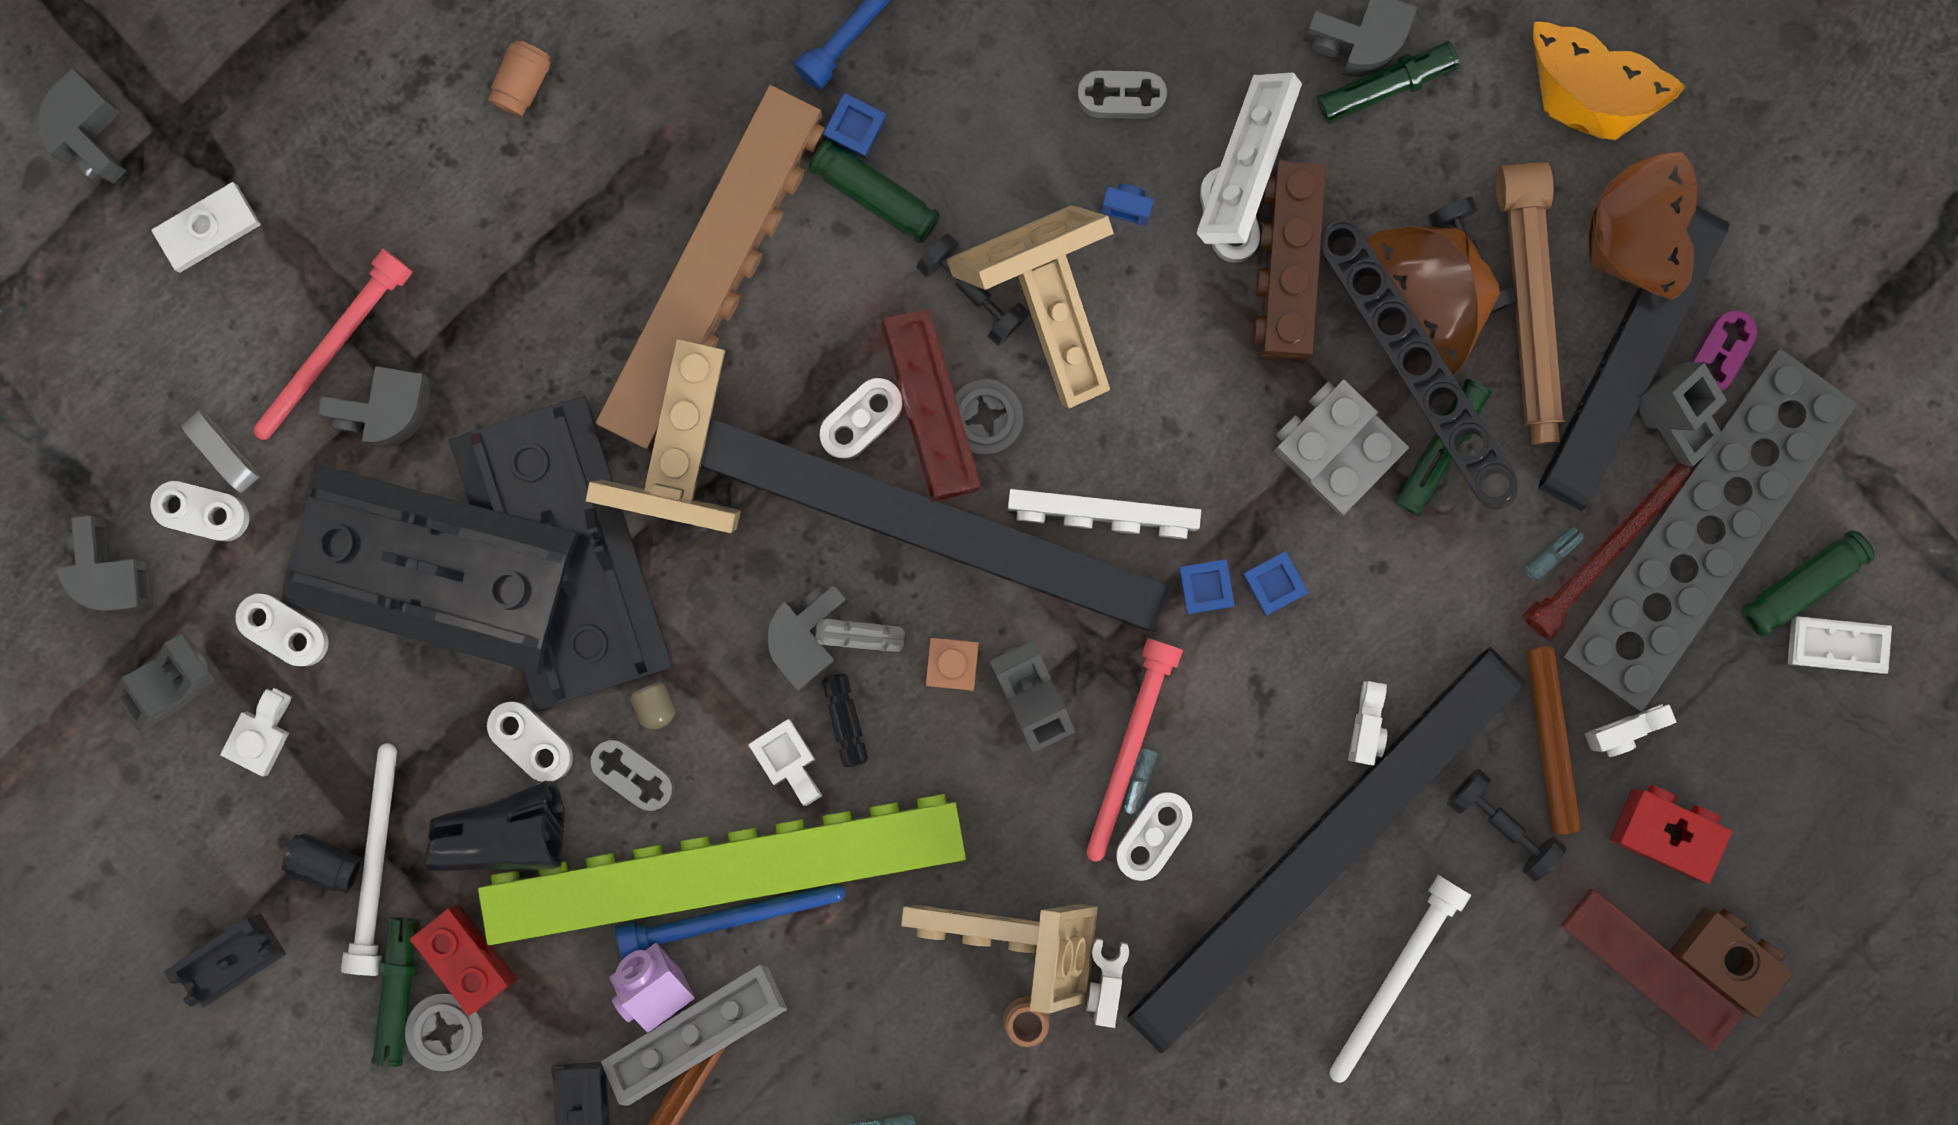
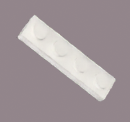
M1295 73L1253 75L1197 230V235L1205 244L1246 243L1302 86Z
M1010 489L1007 511L1017 513L1016 521L1044 524L1045 516L1064 518V526L1092 529L1093 521L1112 523L1111 531L1140 534V526L1159 528V536L1176 539H1187L1188 531L1196 532L1200 529L1201 509Z

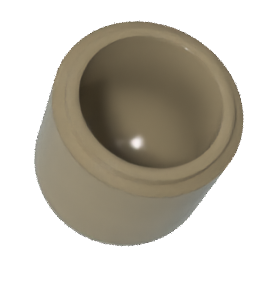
M657 682L630 694L629 700L642 727L651 730L660 729L668 725L674 718L675 708L665 683Z

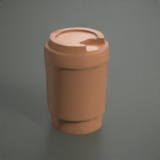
M524 41L511 43L506 50L504 59L492 84V92L488 101L504 111L523 117L526 108L530 107L551 64L549 61L550 56Z
M1027 996L1017 998L1009 1003L1003 1017L1007 1035L1012 1042L1022 1047H1032L1042 1042L1048 1034L1050 1021L1049 1014L1030 1011L1031 997Z

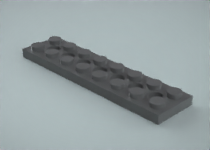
M1779 348L1773 351L1719 428L1722 432L1720 441L1691 468L1563 651L1560 658L1636 712H1643L1858 403ZM1784 402L1794 404L1800 412L1799 423L1794 428L1784 426L1778 418V409ZM1757 440L1765 441L1772 447L1773 460L1767 467L1758 465L1752 459L1751 448ZM1732 478L1740 480L1747 490L1746 498L1740 505L1730 503L1724 494L1725 484ZM1704 517L1714 519L1720 528V535L1712 544L1702 541L1697 533L1698 523ZM1678 555L1687 557L1693 565V574L1684 583L1677 581L1670 572V564ZM1650 594L1661 596L1666 603V613L1659 621L1650 620L1643 611L1644 600ZM1625 632L1633 634L1639 641V652L1631 660L1622 658L1616 650V641Z

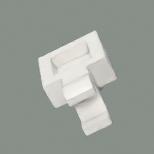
M273 688L272 691L266 689L258 703L256 715L248 711L241 712L220 755L262 777L269 775L289 735V732L277 727L286 711L292 696L276 688Z
M787 719L748 744L773 785H777L787 779L803 806H808L823 796L804 768L816 759L791 719Z
M1096 938L1092 945V956L1095 963L1101 968L1099 983L1090 982L1086 1011L1094 1012L1093 1020L1095 1025L1115 1028L1122 985V971L1129 957V948L1127 943L1121 942L1118 956L1109 960L1101 954L1103 940Z

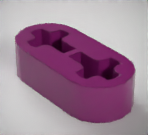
M1729 311L1717 317L1710 324L1689 361L1703 362L1707 366L1716 357L1719 358L1720 361L1714 370V374L1719 377V381H1716L1721 391L1731 384L1755 342L1757 326L1754 320L1747 313L1741 311ZM1737 323L1739 325L1737 334L1743 337L1742 340L1732 342L1726 350L1721 348L1728 336V333L1722 329L1723 326L1728 327Z

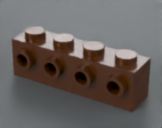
M1278 161L1272 174L1269 176L1262 199L1263 203H1269L1268 221H1262L1259 249L1266 250L1265 268L1258 269L1256 280V297H1263L1262 316L1255 315L1253 324V344H1259L1260 359L1306 362L1313 355L1326 164Z

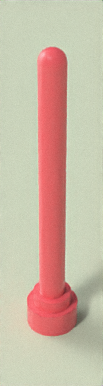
M382 248L371 262L374 265V268L369 273L372 278L254 426L253 432L256 438L267 440L273 435L386 290L393 291L397 284L401 287L413 273L407 265Z
M1150 638L1146 640L1141 656L1146 657L1143 667H1146L1147 670L1086 850L1087 857L1091 861H1101L1105 856L1165 674L1170 675L1172 667H1178L1183 652L1182 649Z

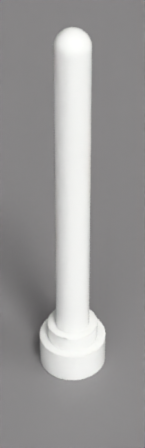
M390 743L381 745L377 753L354 943H349L348 952H343L341 972L347 974L380 975L379 963L382 960V955L378 954V945H374L397 758V749Z
M1437 875L1428 890L1432 893L1427 901L1431 904L1330 1068L1329 1073L1333 1081L1341 1083L1348 1078L1447 915L1453 917L1457 909L1462 911L1471 897L1469 893L1440 875Z

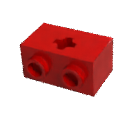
M1650 785L1648 791L1632 789L1609 841L1695 881L1710 884L1733 832L1719 825L1721 816L1697 805L1693 806L1692 811L1686 810L1675 804L1678 796L1654 785ZM1667 823L1674 824V828L1680 831L1678 839H1672L1671 835L1664 831Z
M460 904L447 909L410 938V941L468 1016L483 1008L518 980L493 946H487L486 937Z

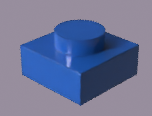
M844 93L823 133V137L866 159L887 119V114Z
M1119 184L1117 189L1108 187L1101 214L1146 227L1154 199L1145 197L1146 192L1143 189L1132 185Z
M1286 551L1242 574L1264 616L1308 594Z
M1227 559L1178 568L1186 615L1235 606Z

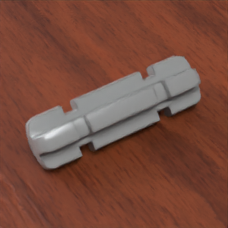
M821 619L816 625L815 639L820 645L899 652L904 647L905 631L900 626Z

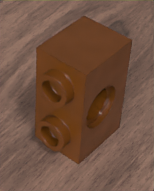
M1703 908L1669 951V954L1743 1013L1759 1019L1794 974L1781 963L1785 955L1764 939H1760L1758 943L1754 942L1743 933L1747 925L1730 911L1723 908L1718 913ZM1738 947L1742 953L1741 964L1737 969L1728 971L1725 965V956L1730 949Z

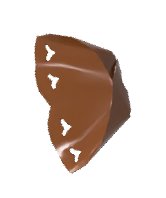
M1682 152L1659 153L1630 165L1617 175L1596 201L1588 233L1589 257L1591 258L1593 268L1670 300L1679 296L1691 283L1694 267V246L1686 229L1696 211L1698 183L1691 163ZM1675 166L1678 167L1677 176L1682 180L1681 185L1669 179ZM1680 197H1683L1679 203L1680 212L1677 214L1670 205ZM1675 247L1678 248L1676 259L1679 261V265H1675L1674 262L1667 260ZM1671 282H1675L1673 285L1668 287V292H1664V289L1661 287V285H1666Z
M1409 226L1385 229L1369 236L1368 243L1452 375H1455L1467 360L1501 293L1499 291L1500 285L1490 266L1481 259L1469 235H1466L1460 228ZM1381 243L1394 248L1389 261L1385 259L1386 250L1381 247ZM1394 275L1407 276L1406 290H1402L1400 281L1393 278ZM1425 320L1438 325L1434 338L1430 337V329L1424 325ZM1445 349H1457L1456 362H1453L1451 355L1444 353Z

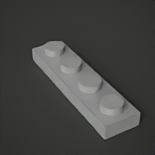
M761 964L602 1060V1066L618 1104L629 1106L786 1011L787 1007L769 968Z

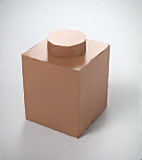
M931 638L926 686L974 691L979 642Z

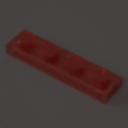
M929 309L884 318L881 327L931 501L977 492L981 487Z
M1589 889L1561 923L1560 926L1709 1050L1714 1052L1744 1016L1740 1010L1595 890Z

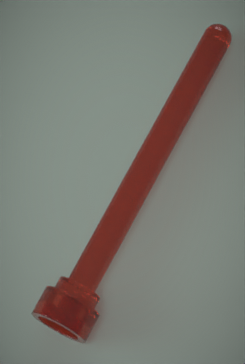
M1678 463L1551 599L1545 597L1542 602L1535 601L1527 609L1522 617L1538 635L1551 641L1564 628L1563 621L1567 617L1565 611L1678 492L1693 472L1692 466Z

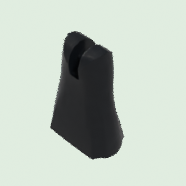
M545 780L492 803L447 813L431 819L428 833L430 843L427 846L425 861L427 869L433 871L489 868L547 870L561 867L565 808L557 785L552 781Z

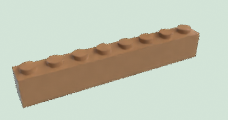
M769 85L595 423L599 427L652 453L676 340L716 348L719 338L714 333L722 318L729 321L740 301V295L736 294V291L743 277L750 279L755 273L762 257V253L757 250L765 234L772 237L776 232L784 213L779 210V207L786 193L794 195L805 173V169L800 166L807 152L815 153L824 138L823 133L826 127L822 126L824 120L820 109Z

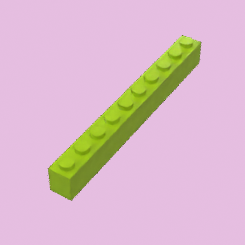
M945 794L918 798V808L899 811L898 802L869 807L871 816L852 819L850 811L823 815V825L805 828L803 819L777 823L775 824L776 833L757 836L756 827L728 832V842L710 845L709 836L682 840L680 841L681 850L663 853L661 844L633 849V859L615 862L614 853L585 858L587 867L568 870L567 861L561 863V867L538 870L539 875L520 878L519 870L490 875L492 884L478 888L487 946L966 860L956 801L946 802Z

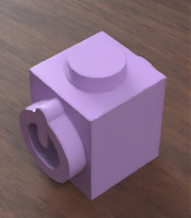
M657 943L646 950H637L628 954L620 962L616 972L610 976L617 994L612 999L615 1008L627 1022L635 1019L647 1033L663 1021L670 1019L678 1010L695 999L681 968Z

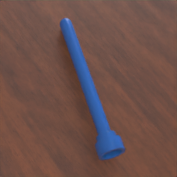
M865 0L821 48L815 47L811 52L806 50L793 64L794 69L812 87L821 91L833 78L832 71L836 67L834 61L891 0Z
M839 883L829 884L648 928L646 923L637 925L636 921L615 926L620 955L623 960L628 954L637 950H646L655 943L660 945L839 902L845 896V889Z

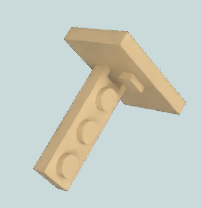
M1073 205L946 259L952 277L984 290L1018 276L1061 404L1069 409L1109 391L1110 387L1066 254L1114 234L1107 215Z
M676 340L645 489L600 479L589 483L586 502L732 533L737 529L741 510L693 500L725 350Z
M1075 904L1044 909L1040 913V922L924 905L903 907L901 926L917 928V937L945 940L946 933L963 935V944L989 947L991 946V940L995 939L1009 941L1008 950L1036 953L1030 1011L1050 1014L1087 1002L1093 957L1092 945L1095 939L1098 906Z

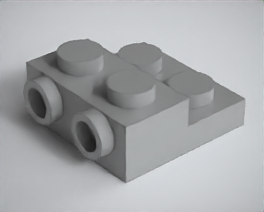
M1344 379L1336 387L1328 381L1308 401L1315 408L1303 421L1295 415L1276 434L1282 442L1274 450L1340 516L1345 515L1409 449V446L1376 416L1378 411Z

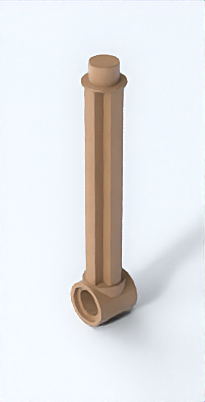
M1548 162L1499 165L1495 182L1496 199L1500 212H1505L1508 216L1514 296L1517 300L1515 302L1525 420V423L1522 425L1523 427H1530L1531 445L1559 443V424L1566 423V420H1563L1546 222V209L1551 208L1553 201L1552 170Z

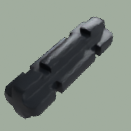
M842 673L823 679L822 684L826 698L830 697L831 704L828 705L836 741L841 742L842 748L839 749L842 764L848 768L867 762L868 756L865 744L860 743L859 737L862 736L854 700L849 699L848 693L851 692L848 677Z

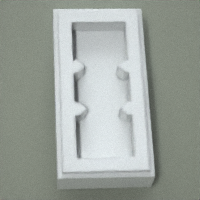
M231 182L153 228L151 231L174 270L181 273L259 227L261 224L239 186Z
M1793 617L1790 626L1787 664L1888 674L1892 626Z

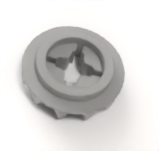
M451 993L434 994L419 1002L411 1011L405 1027L407 1047L415 1060L426 1068L435 1071L455 1070L468 1063L475 1056L483 1040L482 1018L477 1012L468 1016ZM440 1016L444 1018L447 1025L455 1024L457 1026L462 1024L463 1028L457 1030L458 1032L451 1036L452 1044L450 1046L449 1044L446 1045V1041L443 1038L435 1039L433 1037L427 1039L426 1037L439 1027L438 1019Z

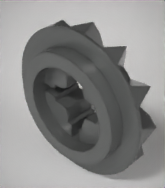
M980 379L966 384L954 395L949 406L948 424L953 437L961 447L977 455L998 454L1014 444L1023 427L1024 414L1018 396L1010 387L996 380ZM979 398H982L983 404L987 405L989 411H1006L999 418L993 420V436L989 437L988 431H985L982 424L974 425L972 423L966 425L965 423L972 421V418L978 415Z

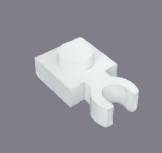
M1363 681L1360 708L1355 718L1348 761L1374 765L1375 757L1383 756L1387 742V729L1381 728V711L1385 701L1387 684Z
M1661 704L1634 716H1627L1586 732L1584 735L1591 751H1607L1608 756L1613 757L1635 749V739L1648 735L1647 733L1672 725L1676 723L1670 704L1665 706Z

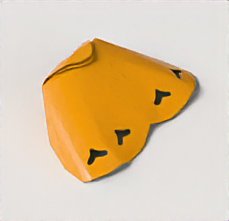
M1534 22L1533 42L1544 111L1549 113V117L1573 129L1603 140L1611 139L1616 141L1676 99L1685 88V85L1677 78L1661 70L1651 60L1632 51L1609 52L1596 36L1576 27H1561L1548 22ZM1540 34L1544 35L1547 39L1553 37L1556 41L1546 47ZM1572 42H1575L1580 49H1588L1589 53L1575 56ZM1623 66L1629 67L1631 71L1639 70L1641 74L1629 79ZM1654 82L1660 83L1662 88H1669L1670 91L1656 94Z

